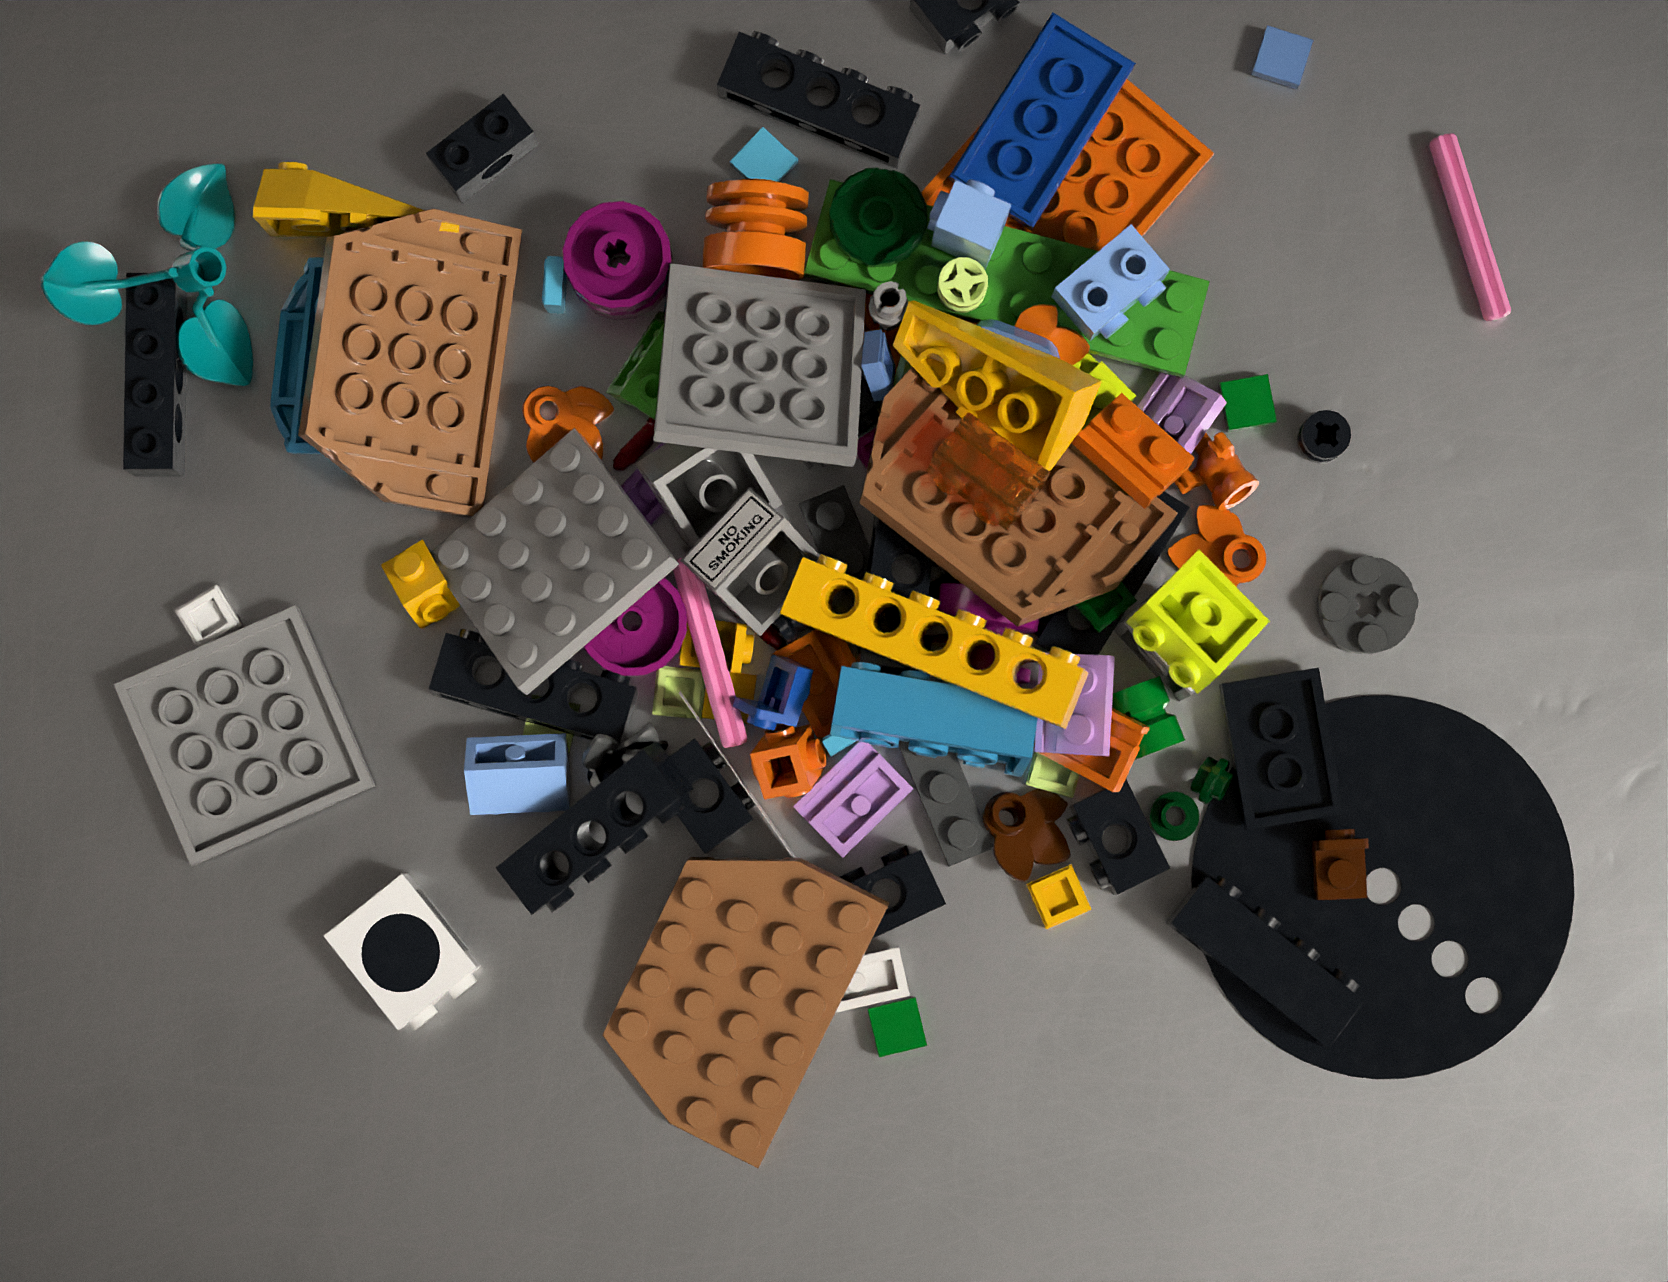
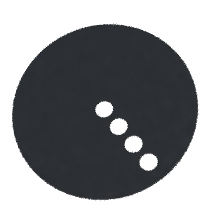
M1391 695L1359 696L1326 703L1345 814L1244 830L1234 767L1232 766L1229 773L1233 774V779L1227 792L1220 801L1215 798L1211 799L1200 825L1193 853L1191 889L1202 876L1209 877L1213 881L1218 875L1222 876L1242 892L1237 900L1253 912L1259 906L1277 919L1281 925L1276 931L1292 943L1298 937L1320 954L1316 963L1331 974L1335 968H1338L1359 985L1355 994L1365 1002L1328 1049L1316 1043L1207 955L1204 954L1222 991L1241 1016L1277 1047L1306 1063L1327 1071L1368 1079H1405L1429 1075L1452 1068L1486 1051L1514 1030L1532 1011L1558 969L1567 945L1574 905V870L1570 846L1562 820L1551 796L1523 757L1504 739L1463 713L1440 704L1416 698ZM1355 829V839L1368 838L1369 848L1365 849L1366 878L1372 871L1379 868L1393 871L1398 876L1401 884L1398 897L1387 905L1376 904L1368 896L1367 898L1315 900L1312 841L1325 840V830ZM1410 905H1422L1433 915V931L1429 937L1422 941L1408 940L1399 930V916ZM1445 941L1459 943L1467 953V967L1457 977H1443L1433 967V951L1439 944ZM1489 978L1499 986L1502 997L1500 1005L1495 1011L1489 1014H1478L1468 1006L1465 998L1466 990L1475 979Z

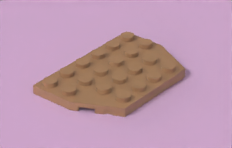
M430 209L327 238L298 436L383 502L468 518L474 516L484 506L522 229L438 209ZM441 223L458 225L459 233L439 231Z
M913 367L887 393L882 401L859 502L1017 627L1116 589L1178 514L1158 497L1144 509L1073 444L1069 445L1046 478L1038 480L999 458L987 446L990 441L972 422L966 423L956 413L959 408L939 387L932 388Z
M690 857L687 859L604 1030L603 1037L670 1124L759 1168L890 903L802 858L751 859V857H732L731 859H716L714 857Z

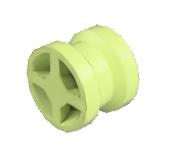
M958 257L949 261L942 268L937 284V294L941 303L947 309L956 313H968L975 310L983 302L988 288V276L984 267L978 261L968 257Z

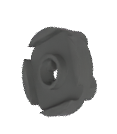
M1364 555L1343 562L1325 577L1318 591L1317 602L1320 616L1318 619L1324 634L1337 647L1349 653L1374 654L1393 648L1407 636L1414 624L1419 600L1416 592L1413 590L1411 581L1398 566L1383 558ZM1358 594L1364 597L1373 594L1377 598L1375 606L1379 611L1375 617L1367 614L1361 618L1356 614L1359 604L1354 599Z

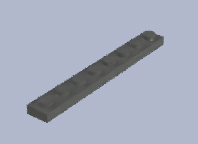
M842 485L799 503L819 555L828 556L848 565L844 574L863 580L868 568L870 546L845 486ZM842 589L854 604L855 595L852 589ZM895 608L887 610L885 614L886 625L891 631L896 630L901 623ZM881 671V673L901 675V673ZM899 740V749L948 867L993 849L994 845L984 825L956 753L948 751L947 756L936 758L922 756L908 749V742Z

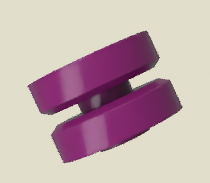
M624 201L601 203L580 215L569 228L563 246L564 270L579 301L597 315L613 320L637 318L653 310L667 294L668 273L670 264L673 263L670 241L660 221L643 207ZM623 256L629 261L625 266L619 262L616 268L611 267V262L615 257Z
M664 577L588 642L583 649L602 668L622 676L646 675L664 667L679 652L687 632V610L679 591ZM634 611L641 618L640 626L633 625L631 630H627L622 624L623 616L627 612Z

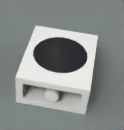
M402 873L324 935L328 943L397 1030L406 1027L408 1024L414 1030H417L438 1013L433 1006L434 1003L447 993L455 999L476 983L477 980L472 973L481 967L480 963L409 873Z

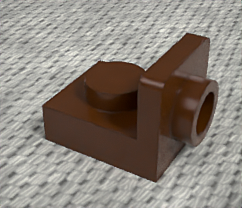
M1355 829L1325 830V840L1312 841L1315 900L1367 898L1365 849L1369 848L1368 838L1355 839Z

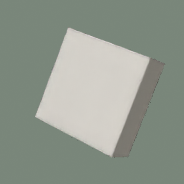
M219 585L213 586L175 609L197 648L245 627Z

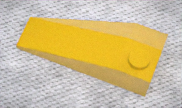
M281 162L278 163V169L263 170L253 207V218L270 237L329 238L425 210L326 174L308 170V165L304 163ZM441 223L439 231L459 233V226Z
M915 300L908 302L893 347L932 388L939 387L959 408L956 413L966 423L972 422L990 441L987 446L999 458L1038 480L1046 478L1085 425L1102 382L1060 358Z

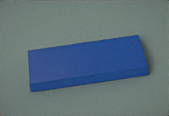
M1052 12L953 169L949 180L953 183L957 180L963 184H966L968 180H975L991 187L995 191L994 197L1011 204L1008 216L1032 231L1136 63Z

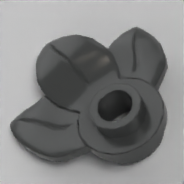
M650 722L634 736L620 744L608 735L597 734L582 756V763L588 769L587 780L591 787L595 788L643 748L658 742L663 750L666 751L669 745L668 742L665 740L659 741L658 733Z

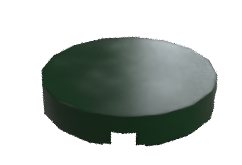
M865 168L850 175L835 191L829 209L830 232L838 248L852 261L868 267H890L907 259L921 244L927 227V205L919 187L905 174L895 170Z

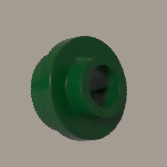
M1208 756L1202 763L1190 788V791L1199 795L1198 800L1206 805L1212 798L1220 801L1225 795L1233 779V774L1227 772L1230 761L1224 758L1218 761Z
M1168 792L1159 796L1152 804L1149 814L1150 824L1156 834L1163 839L1169 841L1183 840L1196 830L1199 823V810L1194 800L1188 795L1181 792ZM1171 807L1180 808L1184 814V819L1178 826L1169 824L1166 819V813Z

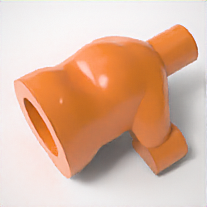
M1223 432L1215 434L1213 441L1205 433L1194 449L1199 455L1196 466L1191 471L1187 469L1174 482L1182 494H1186L1193 488L1206 484L1212 493V500L1219 511H1224L1239 504L1251 495L1259 485L1256 477L1244 468L1239 457L1234 453L1233 444Z

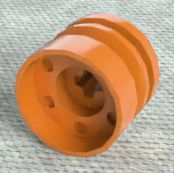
M766 179L727 180L715 182L707 186V203L715 207L706 210V222L727 231L704 237L702 268L798 281L804 279L806 243L797 238L786 236L785 233L807 228V216L800 212L808 208V191L801 187Z

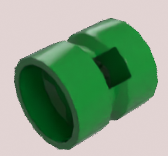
M1160 676L1113 693L1112 708L1150 727L1148 733L1144 734L1139 747L1141 748L1135 760L1185 741L1176 715L1166 712L1165 708L1170 699Z

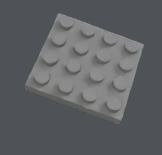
M671 263L668 273L653 441L854 467L858 445L866 290Z
M575 428L431 552L448 583V588L513 683L526 695L679 565L584 436Z
M296 605L113 684L190 866H195L375 787V783L301 611Z

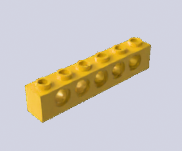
M820 554L817 562L802 557L780 614L1063 729L1067 728L1089 674L1084 668L1078 666L1081 657L1052 646L1050 653L1046 654L1031 648L1033 638L1006 627L1002 636L983 629L987 620L961 609H958L955 617L937 610L940 601L919 592L912 591L909 599L891 592L894 583L866 572L863 580L844 574L848 565L828 556ZM842 589H852L855 595L854 606L845 614H836L832 608L833 597ZM889 607L899 608L902 617L899 627L890 633L881 632L878 627L880 613ZM933 626H945L948 631L946 645L941 650L928 651L924 645L925 633ZM980 644H990L995 650V660L985 670H975L970 662V655L973 649ZM1029 662L1038 663L1043 672L1041 682L1032 689L1020 688L1017 682V673L1020 667Z

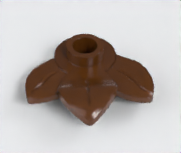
M1034 789L1022 796L1012 792H1002L993 796L985 805L983 822L987 831L995 837L994 857L1003 871L1013 879L1026 882L1031 875L1033 863L1052 865L1064 862L1070 858L1071 853L1066 838L1055 824V821L1062 816L1068 806V803L1062 797L1042 789ZM1008 811L1014 818L1013 825L1003 824L999 818V812Z

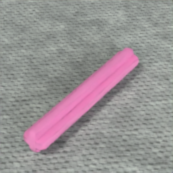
M1454 133L1440 135L1432 139L1429 147L1479 306L1486 321L1501 319L1511 312V307L1460 145Z
M682 558L676 559L679 565L673 569L679 594L687 610L689 630L721 744L724 748L739 746L746 743L748 737L741 712L733 707L736 695L706 587L680 561Z

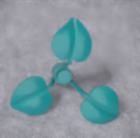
M224 164L202 165L187 170L172 179L160 193L157 202V216L160 226L169 234L181 236L180 246L190 251L178 256L171 268L125 279H116L118 267L113 255L100 244L83 241L62 249L42 275L41 288L52 307L71 321L91 326L109 322L119 315L122 309V301L118 289L173 278L176 285L183 291L199 293L192 305L195 317L183 321L177 331V351L183 365L192 374L207 381L236 386H246L251 383L253 353L248 328L242 315L233 305L225 300L211 301L203 308L206 299L214 295L212 287L221 283L226 275V262L221 253L216 249L230 239L235 224L234 205L227 185Z

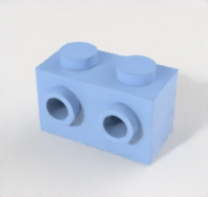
M955 180L950 193L940 191L930 213L927 229L934 231L931 246L955 257H968L976 260L986 270L1005 227L1011 204L994 197L995 191L981 182L968 180L966 184Z
M1130 224L1056 286L1051 297L1089 341L1099 333L1107 339L1129 320L1124 315V312L1138 301L1143 307L1147 306L1166 289V286L1161 281L1165 279L1170 269L1133 225Z
M566 733L467 738L464 775L470 815L566 811L570 808L571 774Z

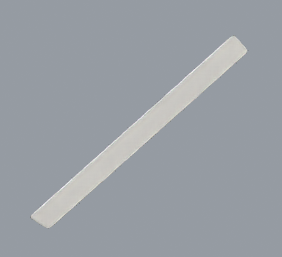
M680 691L679 695L681 696V698L684 700L690 711L693 713L697 721L700 723L706 734L709 736V738L711 739L715 747L718 749L722 757L725 759L731 770L734 772L740 783L743 785L747 793L750 795V797L752 798L756 806L759 808L765 819L768 821L772 829L775 831V833L777 834L781 842L784 844L790 855L793 858H796V856L791 851L787 843L784 841V839L782 838L778 830L775 828L769 817L766 815L762 807L759 805L753 794L750 792L744 781L741 779L737 771L734 769L728 758L725 756L719 745L716 743L710 732L707 730V728L700 720L694 709L691 707L685 696Z

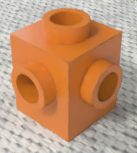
M777 724L775 730L766 729L764 731L765 734L750 753L752 771L759 782L764 800L780 796L792 798L811 791L826 766V753L823 743L820 739H815L811 724L798 727Z

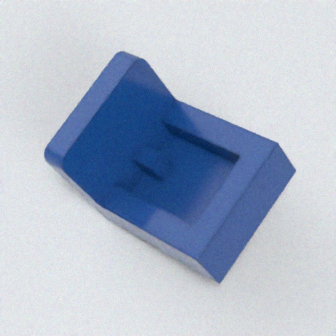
M772 654L759 700L735 697L733 707L748 714L747 723L763 729L775 730L777 723L797 727L803 704L810 693V681L814 670L788 657Z

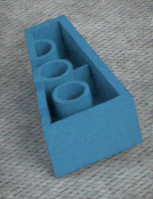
M853 662L851 667L841 666L829 735L886 748H897L900 740L908 742V749L922 756L931 758L947 756L949 751L958 753L957 757L963 760V765L982 769L985 765H993L997 762L1006 764L1004 774L1017 777L1023 775L1032 759L1038 720L1034 716L954 684L930 681L931 676L923 672L905 670L901 671V675L898 676L881 673L880 666L866 662Z

